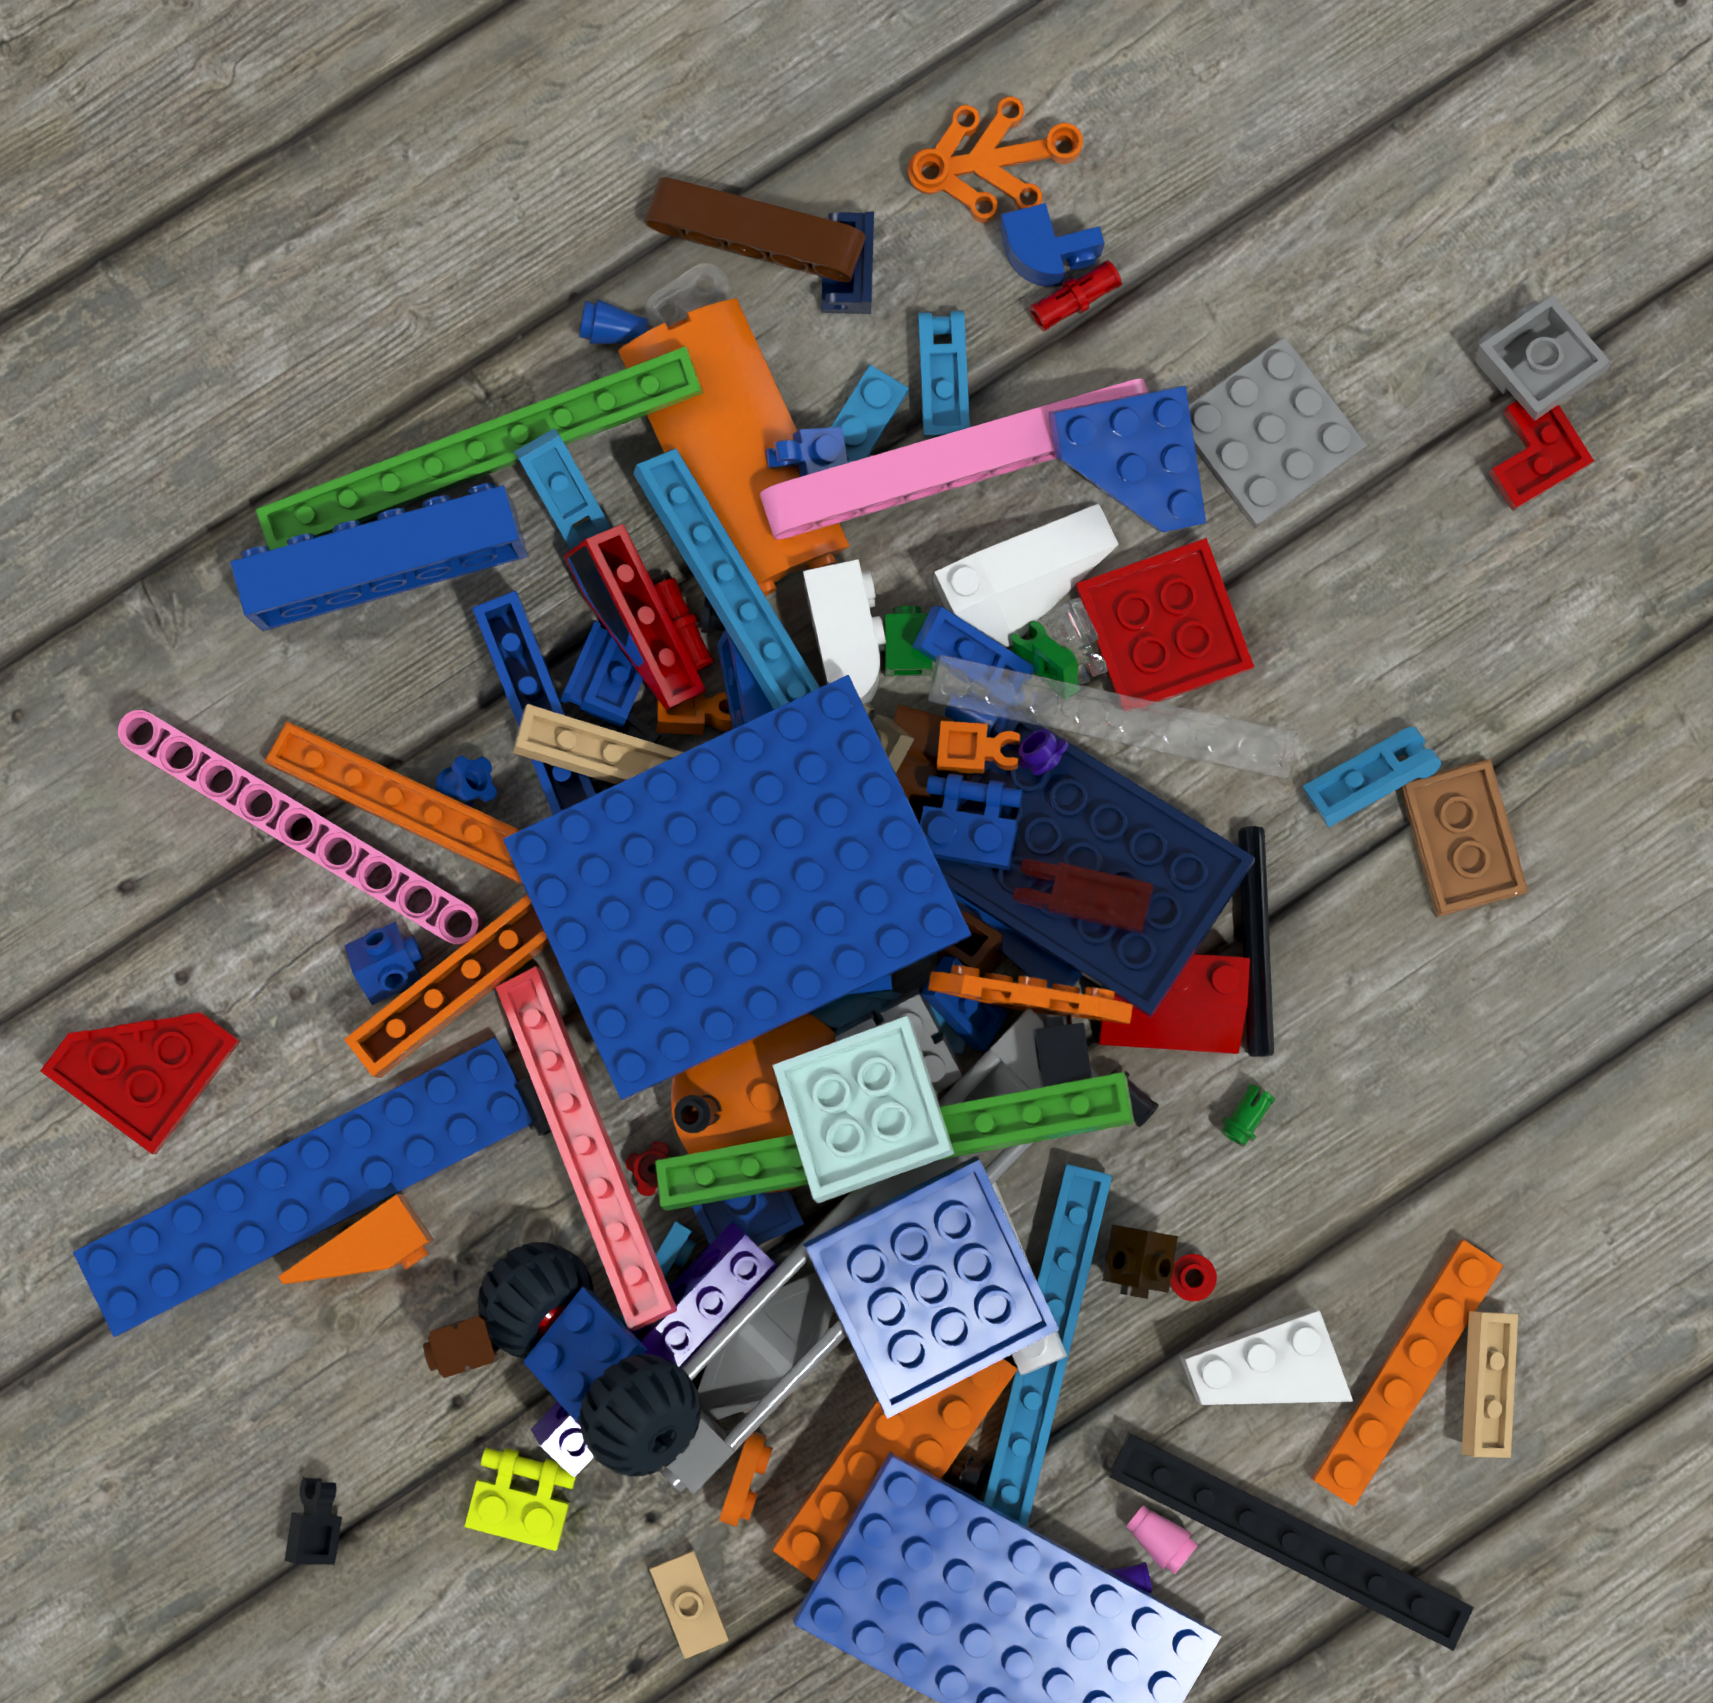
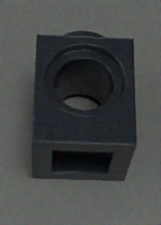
M1071 1015L1042 1019L1044 1028L1033 1030L1041 1088L1092 1078L1084 1022L1072 1024Z

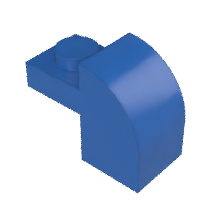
M1046 203L1001 214L999 230L1007 258L1013 269L1022 278L1033 284L1045 287L1061 286L1065 275L1064 266L1069 265L1071 270L1082 269L1094 264L1096 258L1102 255L1105 243L1100 226L1055 238Z

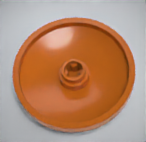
M808 1013L674 1076L671 1086L672 1116L678 1136L687 1152L693 1154L794 1135L773 1065L836 1042L834 1038L835 1033L822 1021ZM688 1095H711L720 1102L722 1107L721 1112H715L714 1114L719 1115L720 1119L715 1124L708 1126L705 1130L698 1133L683 1131L676 1123L674 1110L677 1103ZM796 1187L786 1188V1189H781V1190H775V1191H770V1192H765V1193L781 1192V1191L791 1190V1189H794V1188H796Z

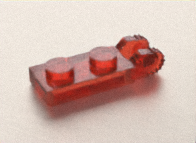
M1023 859L1020 871L1033 878L1055 880L1052 894L1026 887L1016 888L1013 896L1014 901L1037 908L1049 909V912L1143 933L1154 889L1153 884L1065 863H1059L1058 866L1036 860Z

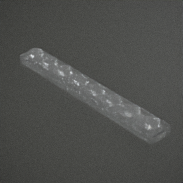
M938 655L936 658L928 702L1280 779H1289L1298 733L944 655Z

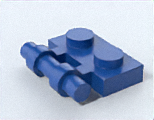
M949 773L947 778L929 775L927 793L944 796L942 808L923 806L920 826L935 858L1009 870L1018 824L1017 820L1000 818L1002 805L1020 808L1023 790L1005 787V782L990 780L989 784L965 781L963 775ZM961 799L986 803L984 815L959 811Z

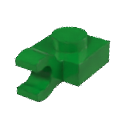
M1036 621L1029 623V636L1032 640H1024L1016 633L1011 635V648L1014 654L1029 661L1034 668L1033 674L1059 697L1065 700L1078 691L1079 665L1077 658L1069 648L1060 646L1046 634L1043 625Z

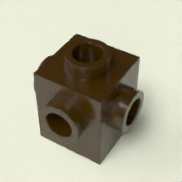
M1112 1224L1102 1281L1121 1284L1120 1294L1148 1299L1149 1290L1169 1293L1170 1281L1174 1272V1257L1178 1236Z

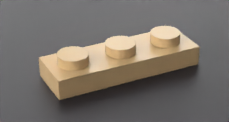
M1469 1311L1461 1455L1511 1458L1518 1314Z

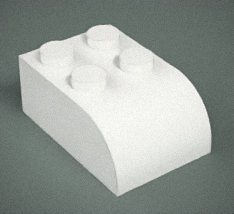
M859 559L803 571L805 593L826 685L849 674L862 703H870L879 683V652L885 651L884 644H886L881 617H871L870 608L875 607L874 598H876L871 572H861Z

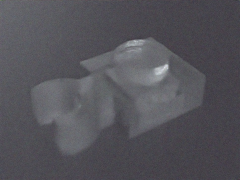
M1080 597L1065 602L1037 619L1038 623L1044 626L1046 634L1058 645L1069 648L1077 658L1079 665L1078 686L1090 682L1085 669L1086 665L1093 677L1107 672L1104 658L1097 652H1094L1090 645L1097 641L1099 637Z

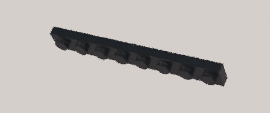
M1128 1433L1108 1474L1110 1478L1454 1651L1474 1609L1470 1604L1131 1433Z

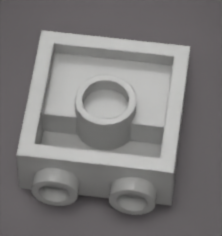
M1551 295L1540 304L1537 301L1527 304L1515 316V321L1505 328L1501 329L1500 326H1497L1488 331L1478 342L1479 347L1475 362L1504 395L1510 391L1534 421L1608 371L1611 361L1554 295Z

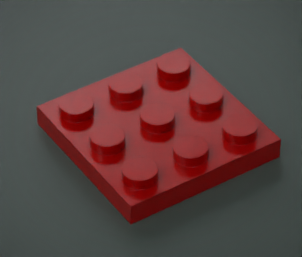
M1207 538L1078 582L1075 585L1122 716L1251 671L1254 668Z

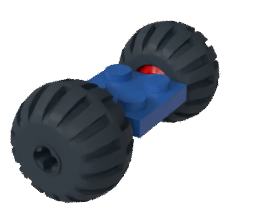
M533 1242L523 1244L521 1248L516 1247L507 1252V1256L504 1259L500 1258L492 1266L493 1270L487 1272L478 1294L479 1315L486 1319L489 1335L495 1346L511 1356L525 1358L523 1363L576 1422L580 1423L582 1437L589 1452L596 1461L608 1469L622 1475L641 1477L661 1471L663 1466H669L677 1459L676 1457L680 1453L683 1454L688 1448L690 1440L694 1439L701 1420L698 1392L688 1374L666 1358L644 1354L647 1348L594 1293V1285L586 1266L572 1252L555 1244Z

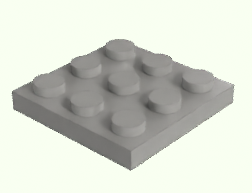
M1285 336L1189 405L1195 450L1254 529L1367 447L1365 441Z

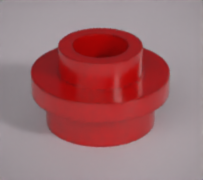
M1186 1254L1174 1262V1272L1171 1277L1170 1286L1177 1296L1184 1300L1195 1302L1207 1298L1213 1292L1217 1282V1274L1213 1264L1207 1258L1198 1254ZM1190 1269H1198L1202 1275L1201 1283L1198 1286L1190 1287L1185 1281V1275Z

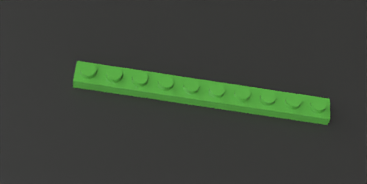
M685 346L255 510L269 549H277L287 546V540L294 536L312 533L316 538L333 533L332 528L338 524L348 521H359L361 523L377 517L384 511L404 507L518 464L520 461L514 451L554 428L566 446L704 394L690 352Z
M1124 1072L942 1106L940 1110L955 1153L942 1159L1134 1124L1127 1077ZM794 1135L655 1161L660 1206L665 1211L809 1184Z

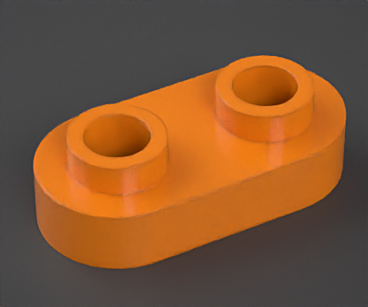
M754 1431L745 1440L719 1518L720 1522L737 1527L740 1518L749 1521L758 1494L749 1490L755 1472L764 1475L773 1447L764 1445L767 1435Z

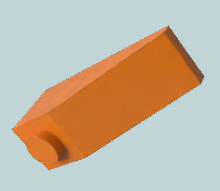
M396 1194L286 1270L278 1278L282 1284L385 1270L397 1267L400 1264L407 1270L429 1255L425 1246L433 1242L434 1238L404 1194Z

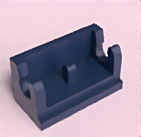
M874 212L829 213V220L844 223L860 230L866 235V240L850 282H840L822 277L821 313L871 314Z

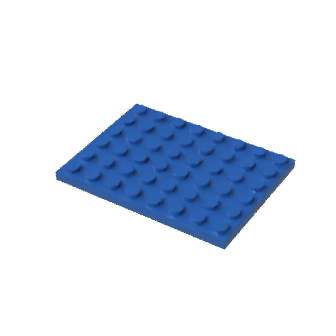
M849 674L503 838L621 1100L630 1098L972 936Z

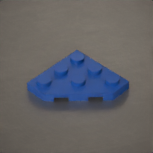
M1174 386L1049 412L1056 458L1069 468L1083 475L1094 486L1116 502L1137 514L1152 528L1159 532H1168L1206 523L1186 386Z

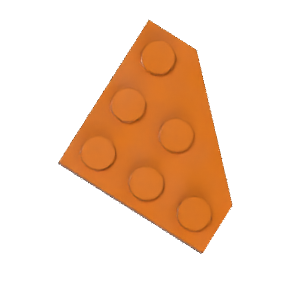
M952 965L951 973L931 971L929 991L1022 1012L1030 1008L1036 1014L1071 1015L1073 1018L1130 1024L1133 1005L1115 1001V992L1111 990L1086 987L1085 994H1079L1080 988L1052 984L1051 989L1046 988L1047 980L1027 976H1019L1018 983H1013V977L995 973H985V977L982 978L979 977L980 969L960 965Z

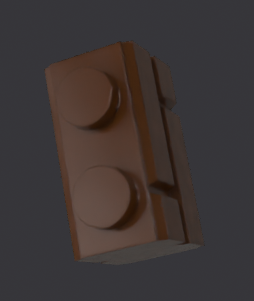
M476 1315L432 1330L428 1337L429 1342L423 1343V1350L429 1369L431 1371L438 1369L439 1375L441 1374L443 1378L491 1364L504 1357L505 1351L495 1346L491 1341L486 1319L482 1315Z

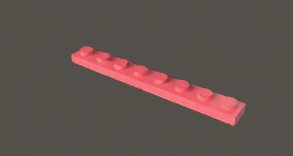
M535 966L496 986V990L629 1330L637 1331L676 1312L677 1308L544 971Z

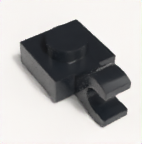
M303 1477L300 1485V1499L304 1506V1513L292 1512L284 1561L293 1564L335 1565L342 1522L341 1516L331 1514L337 1490L335 1482H322L321 1478Z

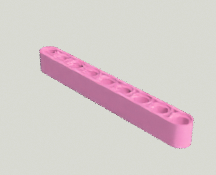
M1144 379L1130 380L781 482L766 488L759 495L774 539L779 540L1056 459L1049 412L1148 392Z
M134 710L127 713L121 719L118 726V737L127 749L446 942L461 947L484 929V921L481 915L471 906L153 714L143 710ZM144 723H151L153 726L152 739L146 744L137 745L135 741L136 729ZM190 746L193 751L191 763L183 769H176L174 765L175 753L180 748ZM223 770H230L233 776L231 787L223 793H216L213 788L214 777ZM270 794L272 798L271 810L267 815L255 817L252 811L254 800L259 795ZM300 818H309L312 823L311 834L302 841H295L291 835L293 824ZM341 841L349 842L352 847L350 859L342 865L333 864L331 860L332 848ZM380 865L389 866L392 871L390 883L382 889H374L370 883L372 871ZM419 889L429 890L432 896L430 907L425 912L414 913L410 908L409 900L411 895ZM458 913H467L472 920L470 931L463 937H453L449 930L450 920Z

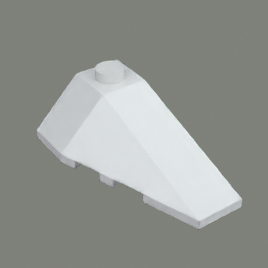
M1098 503L978 551L934 572L933 584L945 609L1005 648L1011 647L1012 634L1016 633L1022 638L1029 630L1030 622H1037L1046 615L1076 583L1081 582L1119 544Z

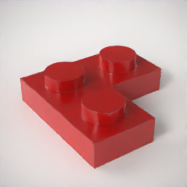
M1515 401L1508 405L1503 412L1526 449L1492 468L1488 473L1511 510L1514 511L1590 466L1594 459L1559 405L1534 421L1521 404Z

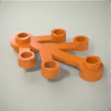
M1008 96L998 103L996 116L970 154L952 157L963 137L973 135L979 127L980 116L978 111L970 105H962L954 111L952 124L936 147L922 149L913 155L908 165V178L911 185L919 192L936 194L944 191L970 208V214L975 221L987 223L992 221L997 214V199L989 192H977L956 176L974 173L1014 199L1017 210L1039 205L1042 202L1040 188L1035 184L1022 182L1002 169V167L1048 158L1059 164H1069L1079 157L1083 146V136L1075 125L1060 123L1051 128L1047 139L997 148L1008 130L1018 126L1024 115L1023 103L1016 97ZM1007 106H1012L1017 109L1019 114L1014 118H1007L1002 114V110ZM962 115H969L973 118L974 123L969 127H963L958 123L957 119ZM1059 141H1067L1072 146V150L1067 153H1061L1056 149L1055 145ZM932 166L938 170L939 174L933 179H928L923 176L922 170ZM1029 192L1035 195L1037 201L1032 205H1026L1020 200V196ZM980 201H986L991 204L992 210L989 213L982 214L976 210L975 206Z

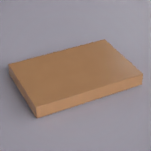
M1491 759L1437 772L1428 778H1416L1400 787L1436 917L1529 893Z

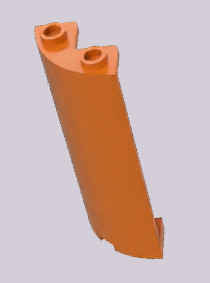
M737 298L713 303L687 312L685 320L678 321L668 327L664 322L618 350L626 369L685 346L689 350L704 394L653 412L647 416L664 453L673 449L678 450L765 597L775 592L777 588L774 583L789 573L804 569H816L837 563L834 556L850 547L840 523L785 539H774L759 493L778 483L798 478L800 474L798 466L768 468L765 450L775 448L774 443L778 441H794L793 434L797 432V429Z

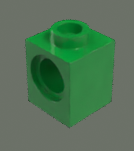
M899 606L893 608V614H885L883 621L886 644H884V676L931 675L933 669L932 660L912 648L929 614L921 613V607Z

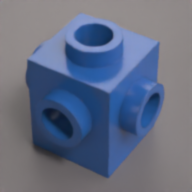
M396 921L385 927L374 929L365 936L344 945L352 973L371 1005L395 994L403 993L422 978L417 964L424 960L421 949L413 935L404 937Z

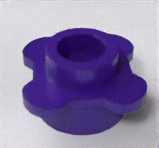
M1038 729L1029 734L1019 747V755L1021 756L1019 765L1023 769L1031 768V772L1034 775H1040L1049 771L1061 760L1062 754L1068 747V742L1064 738L1056 739L1054 733L1048 729Z

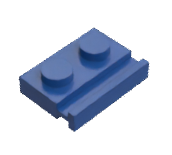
M595 621L560 702L567 704V701L581 706L579 710L623 728L643 678L609 631L601 628V623Z

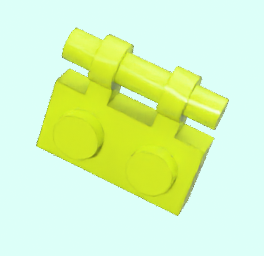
M486 1447L482 1456L481 1466L498 1470L496 1483L480 1478L477 1479L464 1527L557 1551L570 1502L553 1498V1491L555 1485L573 1490L577 1475L575 1477L571 1476L563 1467H560L558 1462L546 1458L545 1462L519 1456L518 1450L505 1447L504 1451H499ZM518 1475L540 1481L537 1493L511 1487L513 1476Z

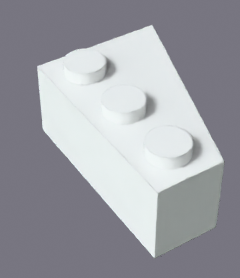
M1314 1308L1302 1310L1179 1355L1194 1398L1201 1405L1353 1402L1321 1312Z

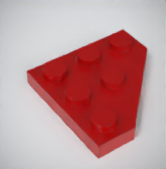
M202 1012L116 1025L102 1029L84 1030L68 1033L40 1072L149 1153L157 1154L241 1040Z

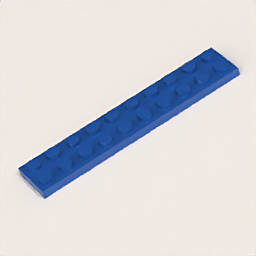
M494 1037L74 1251L73 1254L113 1337L119 1336L528 1127L532 1122L518 1091L514 1087L519 1080L498 1038Z

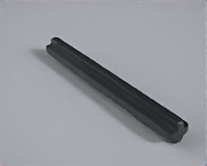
M1259 826L1242 827L1238 832L1239 848L1255 857L1253 866L1240 884L1244 958H1250L1246 1010L1248 1054L1251 1057H1269L1274 1054L1265 830Z

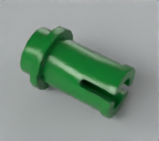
M1254 1084L1248 1085L1245 1094L1229 1118L1224 1117L1222 1120L1224 1127L1221 1133L1242 1147H1245L1248 1141L1253 1142L1256 1136L1253 1134L1270 1105L1275 1101V1098L1264 1090L1256 1105L1252 1106L1260 1094V1087Z

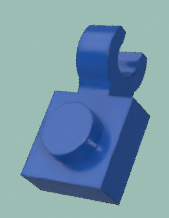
M842 427L800 429L793 434L794 441H778L774 443L775 448L765 450L768 468L798 466L800 477L848 463Z

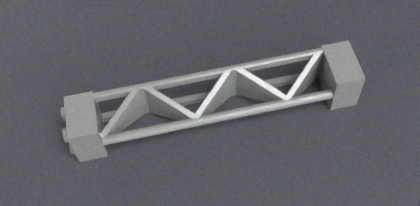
M1030 1008L1025 1011L938 1102L939 1107L1041 1088L1033 1030L1044 1028L1043 1020ZM1091 1068L1092 1078L1098 1077L1099 1075ZM1032 1143L1006 1147L985 1168L992 1185ZM984 1152L937 1160L851 1191L688 1359L681 1368L688 1374L691 1380L706 1366L697 1390L701 1406V1420L694 1439L690 1440L688 1448L683 1454L680 1453L673 1463L669 1466H664V1469L661 1471L662 1475L673 1487L680 1492L687 1487L695 1494L846 1337L839 1320L826 1332L834 1308L816 1272L783 1286L810 1259L803 1243ZM754 1407L730 1433L716 1421Z

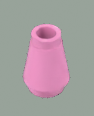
M1145 1505L1139 1509L1126 1526L1163 1571L1166 1567L1174 1575L1198 1547V1544L1190 1538L1191 1532L1153 1510L1150 1511Z

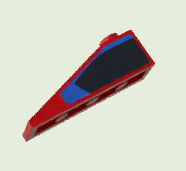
M624 524L585 539L563 556L583 597L665 710L706 691Z

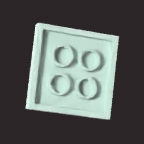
M908 1016L773 1065L813 1199L817 1203L955 1154L912 1021Z

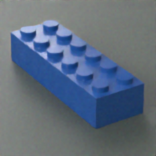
M484 483L468 490L469 495L452 500L447 495L437 496L424 501V508L405 512L404 508L387 510L377 516V521L360 525L359 521L344 522L332 528L333 533L316 538L312 533L297 535L287 540V546L270 550L268 546L248 549L241 553V559L230 561L244 615L260 630L267 631L527 558L529 556L514 503L504 485L496 487L495 483Z

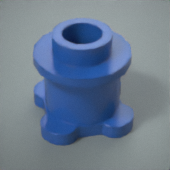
M461 755L452 761L451 767L445 768L438 773L435 780L436 791L470 807L473 805L474 800L478 798L484 802H489L497 795V790L492 784L490 774L492 765L485 757L468 760L465 756Z

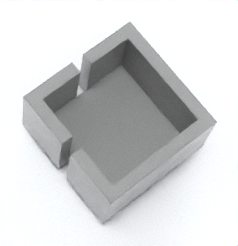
M920 986L882 1005L881 1015L884 1022L877 1025L878 1016L872 1010L836 1029L834 1038L837 1042L908 1016L912 1021L934 1091L937 1092L963 1077V1067L944 1031L935 1036V1042L931 1036L939 1032V1021L930 1004L922 997Z

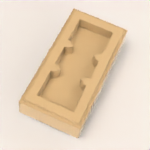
M695 1549L650 1567V1572L684 1659L729 1641V1635Z

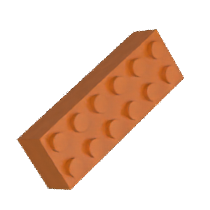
M1004 1358L888 1419L876 1398L776 1539L772 1551L815 1581L888 1453L891 1451L941 1479L1016 1373L1017 1367Z

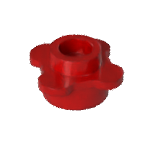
M654 1142L649 1150L641 1154L631 1153L626 1159V1168L634 1173L638 1181L637 1191L643 1196L653 1195L656 1188H658L657 1172L650 1173L648 1168L651 1164L656 1165V1160L669 1158V1147L664 1142Z

